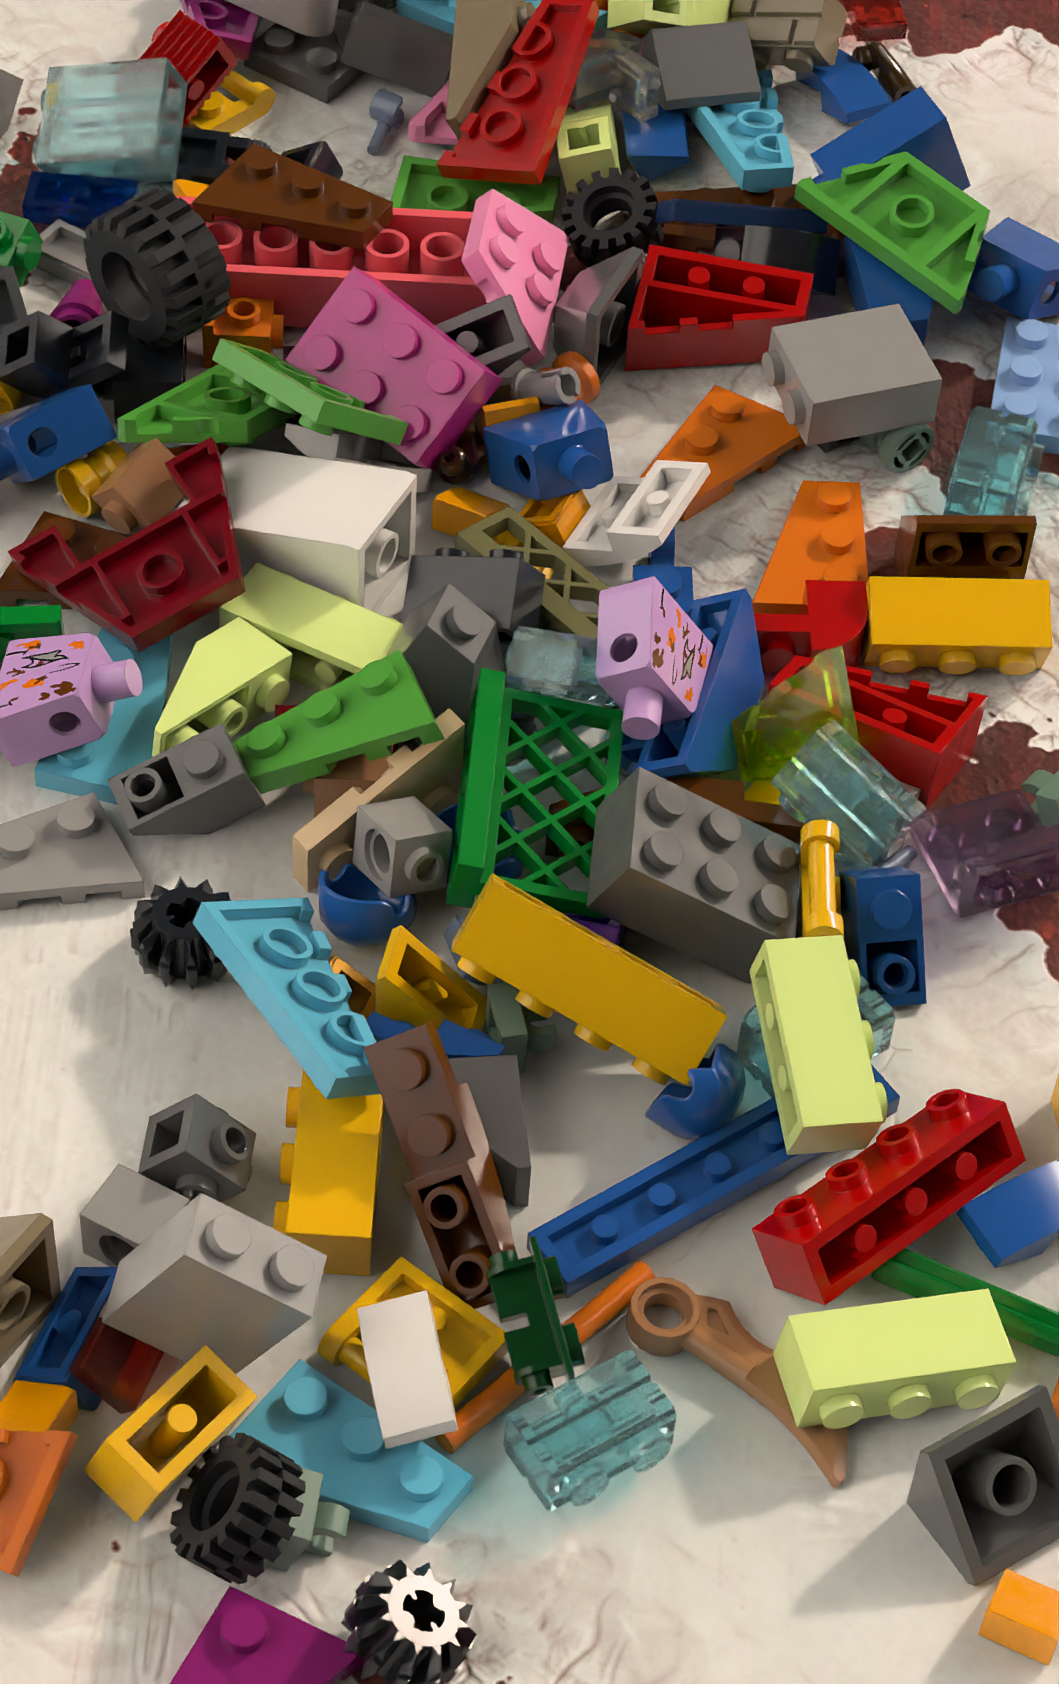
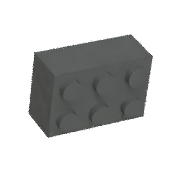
M638 767L596 809L586 908L751 984L749 970L764 940L796 938L800 845L646 769Z

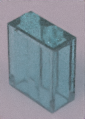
M167 57L49 67L46 89L42 91L40 97L42 119L39 137L35 139L33 147L35 164L58 189L175 180L188 87L187 82Z

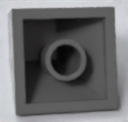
M631 247L579 272L566 291H558L552 321L554 323L553 348L557 356L567 351H573L585 357L594 367L600 386L626 350L627 329L641 280L643 250L636 247Z
M449 583L408 615L387 655L398 649L401 650L415 675L435 719L450 708L465 723V746L469 707L481 667L505 672L496 621ZM419 737L413 738L419 744H423Z

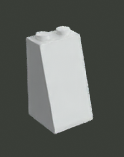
M229 446L221 455L243 579L258 562L376 612L409 569L411 555H415L417 475L395 469ZM181 499L170 513L188 504L187 500Z

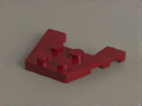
M212 437L165 462L171 479L188 504L83 563H79L56 526L53 525L7 551L17 570L139 653L245 593L222 458Z

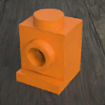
M247 297L230 298L229 305L225 307V312L202 327L204 368H212L218 365L212 358L220 338L258 348L270 354H273V348L283 349L285 318L284 315L274 314V300L251 299Z

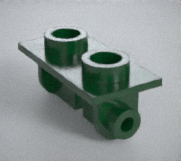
M533 1236L529 1237L531 1256L518 1259L517 1252L514 1250L496 1253L489 1258L491 1269L486 1272L487 1282L490 1283L500 1323L527 1316L529 1323L527 1327L504 1332L505 1342L514 1371L515 1384L524 1386L526 1396H537L547 1393L554 1388L553 1378L564 1376L570 1393L576 1391L573 1368L585 1365V1359L575 1323L561 1326L554 1300L566 1297L556 1256L542 1258L537 1237Z

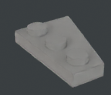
M94 792L0 824V910L18 909L24 900L61 897L62 905L86 903V894L121 891L122 899L145 897L144 881Z

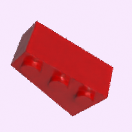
M650 244L627 329L625 372L762 362L763 354L768 352L772 327L808 320L814 274Z
M795 655L769 683L757 743L779 752L787 759L803 762L833 776L852 763L919 788L921 791L915 811L925 814L972 756L988 696L968 692L966 701L928 694L930 683L911 679L909 689L872 682V671Z

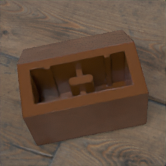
M901 516L894 552L896 577L1025 579L1037 526L1036 516Z

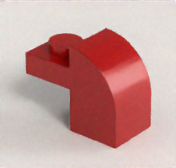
M806 580L800 614L754 613L763 673H779L795 655L857 668L868 617L865 581Z

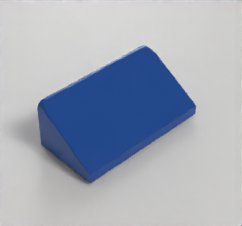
M627 90L620 93L626 154L640 177L643 175L650 181L689 164L691 159L685 109L664 110L647 90Z
M118 1267L74 1268L15 1374L13 1382L18 1380L64 1385L76 1390L79 1410L95 1411L98 1408L134 1340V1337L102 1322Z

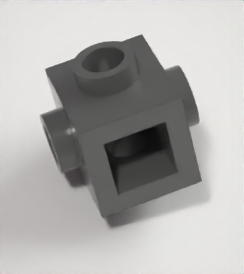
M196 1093L149 1117L138 1173L189 1198L190 1202L200 1193L223 1202L247 1189V1184L252 1174L251 1161L256 1133L231 1117L225 1110L216 1107Z

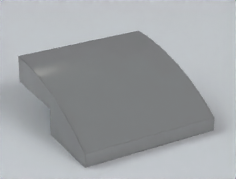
M286 423L284 435L307 457L407 471L417 475V492H430L434 470L381 459L384 441L337 428H334L331 436L312 431L301 424Z

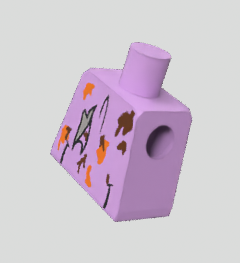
M655 576L600 591L596 653V677L598 683L624 711L621 725L622 731L634 739H652L659 734L660 724L688 718L696 711L713 648L712 643Z
M91 633L9 641L0 670V749L12 767L99 740L104 736L108 729L115 701L139 696L142 692V676L137 663L133 659L113 662L99 638Z

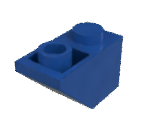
M904 867L839 871L841 916L844 923L845 948L848 960H855L860 974L859 1006L862 1009L927 1004L920 874Z

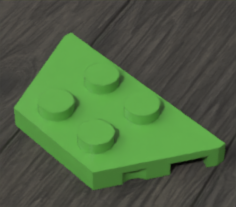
M907 151L883 157L880 161L873 164L860 163L842 168L841 178L815 184L812 177H808L796 183L794 199L955 315L961 310L987 228L990 214L988 208Z
M218 364L117 418L118 441L145 443L157 438L161 443H201L212 437L215 443L242 447L254 444L256 438L271 429L283 427L286 421L295 415L266 404L263 401L266 392L263 391L261 394L255 393L230 381L232 372Z

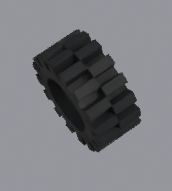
M609 168V177L602 178L600 170L591 173L594 182L588 185L582 178L575 184L579 194L577 195L569 191L565 197L568 206H562L561 209L562 225L565 233L569 236V243L574 255L578 260L582 259L584 266L587 268L631 247L642 249L644 253L648 254L650 244L655 245L654 241L662 243L664 237L662 228L665 227V224L655 223L656 204H659L653 187H650L649 181L643 175L638 179L636 172L627 169L624 176L621 177L619 168ZM617 211L632 213L629 220L618 228L605 231L594 229L597 222L610 213Z
M236 1433L234 1438L227 1435L219 1439V1450L210 1446L202 1454L205 1462L202 1468L193 1465L187 1476L193 1481L188 1489L180 1488L176 1500L182 1503V1508L172 1512L170 1524L177 1528L170 1533L171 1543L177 1546L174 1551L180 1557L229 1583L233 1581L237 1584L247 1582L248 1574L256 1578L265 1572L264 1559L275 1562L282 1553L277 1546L282 1537L290 1541L295 1528L291 1527L289 1522L291 1517L301 1516L304 1504L296 1500V1498L305 1493V1481L299 1478L303 1471L299 1465L294 1463V1460L252 1436H248L245 1433Z

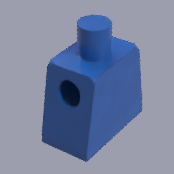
M1009 217L1005 218L984 235L967 290L977 294L982 300L992 302L1023 319H1037L1058 315L1059 243ZM1054 281H1055V287L1051 286V283L1054 282Z
M91 384L61 390L0 424V481L7 477L14 484L34 481L118 437ZM29 437L33 442V453L28 446Z
M581 399L576 400L572 404H562L482 428L491 483L529 498L542 501L582 489H592L599 484L610 481L614 476L606 425ZM519 456L523 457L521 462H519Z

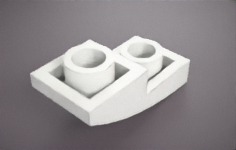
M427 1290L357 1308L371 1388L386 1449L457 1431L458 1426L450 1383L442 1360L434 1312Z

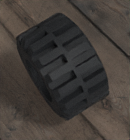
M157 187L150 188L92 220V223L87 226L85 230L86 239L83 240V249L87 257L85 259L87 270L91 276L94 288L108 312L113 310L129 319L128 332L139 343L143 344L145 342L149 348L154 349L160 347L163 349L167 348L225 312V307L229 305L230 301L228 290L231 289L230 278L226 272L227 265L224 256L204 220L198 213L192 210L185 200L181 197L177 199L173 192L166 189L160 191Z

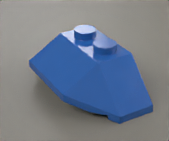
M746 588L693 600L684 611L713 645L696 711L688 718L660 724L659 734L652 739L638 740L627 736L623 732L620 771L627 776H630L638 767L646 769L664 779L695 778L736 770L764 685L752 600Z

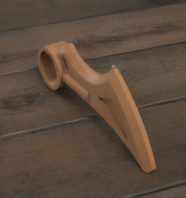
M658 1277L649 1279L636 1288L631 1297L626 1316V1330L630 1339L639 1349L657 1356L675 1355L685 1349L769 1410L807 1450L832 1487H839L843 1484L846 1476L848 1455L847 1427L829 1429L822 1424L797 1428L773 1356L774 1350L756 1340L742 1326L729 1301L697 1295L686 1284L673 1278ZM653 1305H667L680 1315L682 1323L671 1329L658 1328L646 1319L644 1310Z

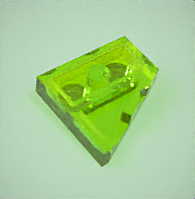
M842 646L821 651L814 657L815 660L796 675L785 679L772 689L768 696L760 703L750 706L731 721L742 781L750 782L851 771L863 766Z

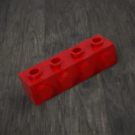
M961 1089L941 1091L930 1097L926 1102V1107L911 1118L880 1132L876 1137V1142L858 1155L831 1166L827 1170L825 1178L802 1194L788 1197L777 1204L772 1215L752 1228L774 1288L822 1305H827L1025 1162L1026 1159L1006 1102L964 1092Z

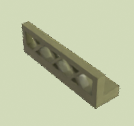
M510 506L456 533L455 549L466 551L471 554V557H489V551L492 549L513 550L526 556L525 561L530 565L553 568L563 576V580L545 579L536 643L532 646L601 705L611 709L620 708L599 685L596 677L598 614L579 612L569 603V599L591 601L599 606L600 591L609 589V587ZM507 530L523 543V547L499 545L492 538Z

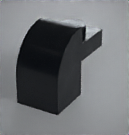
M745 225V229L716 228L713 256L812 273L814 277L811 295L835 296L842 241L815 233L778 227Z
M39 310L1 328L0 381L41 399H46L61 390L91 384L97 398L104 397V380L125 371L128 357L129 319L111 310L73 328Z

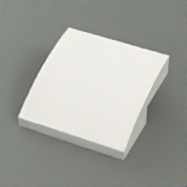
M656 460L644 478L613 476L565 542L562 549L584 567L622 563L652 552L663 544L711 473L708 463Z

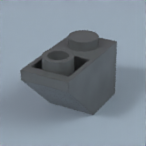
M222 723L107 780L128 830L133 836L210 834L266 806L261 794L248 776L235 742Z

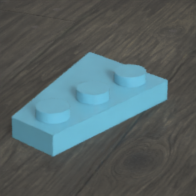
M301 1359L292 1366L229 1435L234 1438L236 1433H245L294 1460V1463L300 1467L323 1474L319 1502H330L344 1506L350 1510L349 1519L426 1543L433 1538L472 1491L473 1476L421 1440L386 1449L377 1411Z

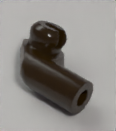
M866 41L865 46H858L853 50L852 57L858 60L869 72L872 71L894 102L916 89V86L883 43Z
M475 420L471 422L455 445L450 447L452 452L446 457L442 451L437 460L441 478L451 485L467 484L487 463L485 445Z

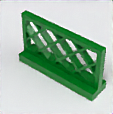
M481 667L468 713L446 904L472 908L475 895H480L491 874H494L495 863L514 854L529 870L531 875L522 880L498 877L555 910L605 919V916L586 908L588 893L569 890L558 876L577 866L588 879L590 877L593 840L581 847L563 826L582 817L594 830L597 807L618 787L623 735L621 725L624 711L506 688V672ZM511 712L536 716L545 728L527 736L511 719ZM583 725L607 730V737L604 742L589 748L572 730ZM556 738L574 756V758L559 766H556L539 749V747ZM508 740H509L513 745H511V746L508 747ZM522 756L541 774L525 784H522L506 767L507 764ZM584 768L602 785V789L587 797L568 779L569 776ZM551 786L570 805L554 815H551L534 797V795ZM504 789L507 793L502 796ZM517 804L536 823V825L519 834L500 816L501 813ZM546 835L565 853L564 857L549 865H546L528 846ZM498 838H499V839L501 840V842H502V843L499 844V845H497V840H498Z

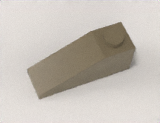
M525 0L456 1L445 120L458 140L462 137L459 128L470 112L477 113L489 95L486 86L496 71L504 70L513 58L512 46L536 11L531 2L526 3Z

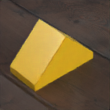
M402 925L392 929L376 978L375 1012L394 1021L408 1022L415 1027L434 1021L438 1030L443 1021L447 1019L464 1028L482 1031L486 1017L487 998L469 982L462 979L455 970Z

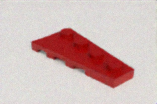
M595 0L541 1L512 46L513 58L504 70L496 71L486 86L489 95L477 113L470 112L459 128L462 137L452 152L445 150L436 165L443 178L541 185L600 12Z

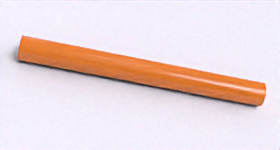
M637 1261L562 1323L561 1326L574 1322L582 1345L630 1304L631 1297L639 1285L646 1280L655 1278L653 1271L644 1262ZM512 1366L455 1413L458 1426L457 1431L434 1436L438 1444L446 1452L453 1454L525 1393L523 1385L515 1384Z

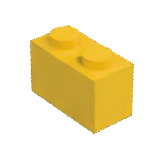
M205 1345L103 1442L84 1468V1471L136 1523L203 1457L202 1454L210 1446L214 1447L219 1442V1439L223 1438L236 1425L258 1396Z

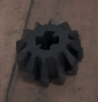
M181 876L175 889L172 890L155 884L150 895L151 900L137 901V908L134 911L133 928L130 929L131 947L135 949V955L139 956V964L142 966L144 974L159 972V977L162 979L165 987L178 978L185 979L192 990L198 981V977L201 976L218 982L225 965L214 954L212 948L193 925V920L201 902L231 901L229 892L213 894V888H211L208 879L195 888L188 887Z
M400 1559L396 1563L388 1565L382 1573L376 1571L373 1575H368L355 1590L356 1596L345 1609L344 1618L341 1622L351 1632L346 1640L347 1644L344 1653L362 1656L365 1660L361 1679L374 1676L377 1673L384 1678L385 1684H443L444 1682L449 1683L463 1667L462 1662L465 1660V1655L472 1648L473 1640L477 1634L466 1625V1622L470 1619L473 1605L455 1601L452 1597L456 1579L440 1584L433 1579L429 1562L421 1567H417L412 1572Z

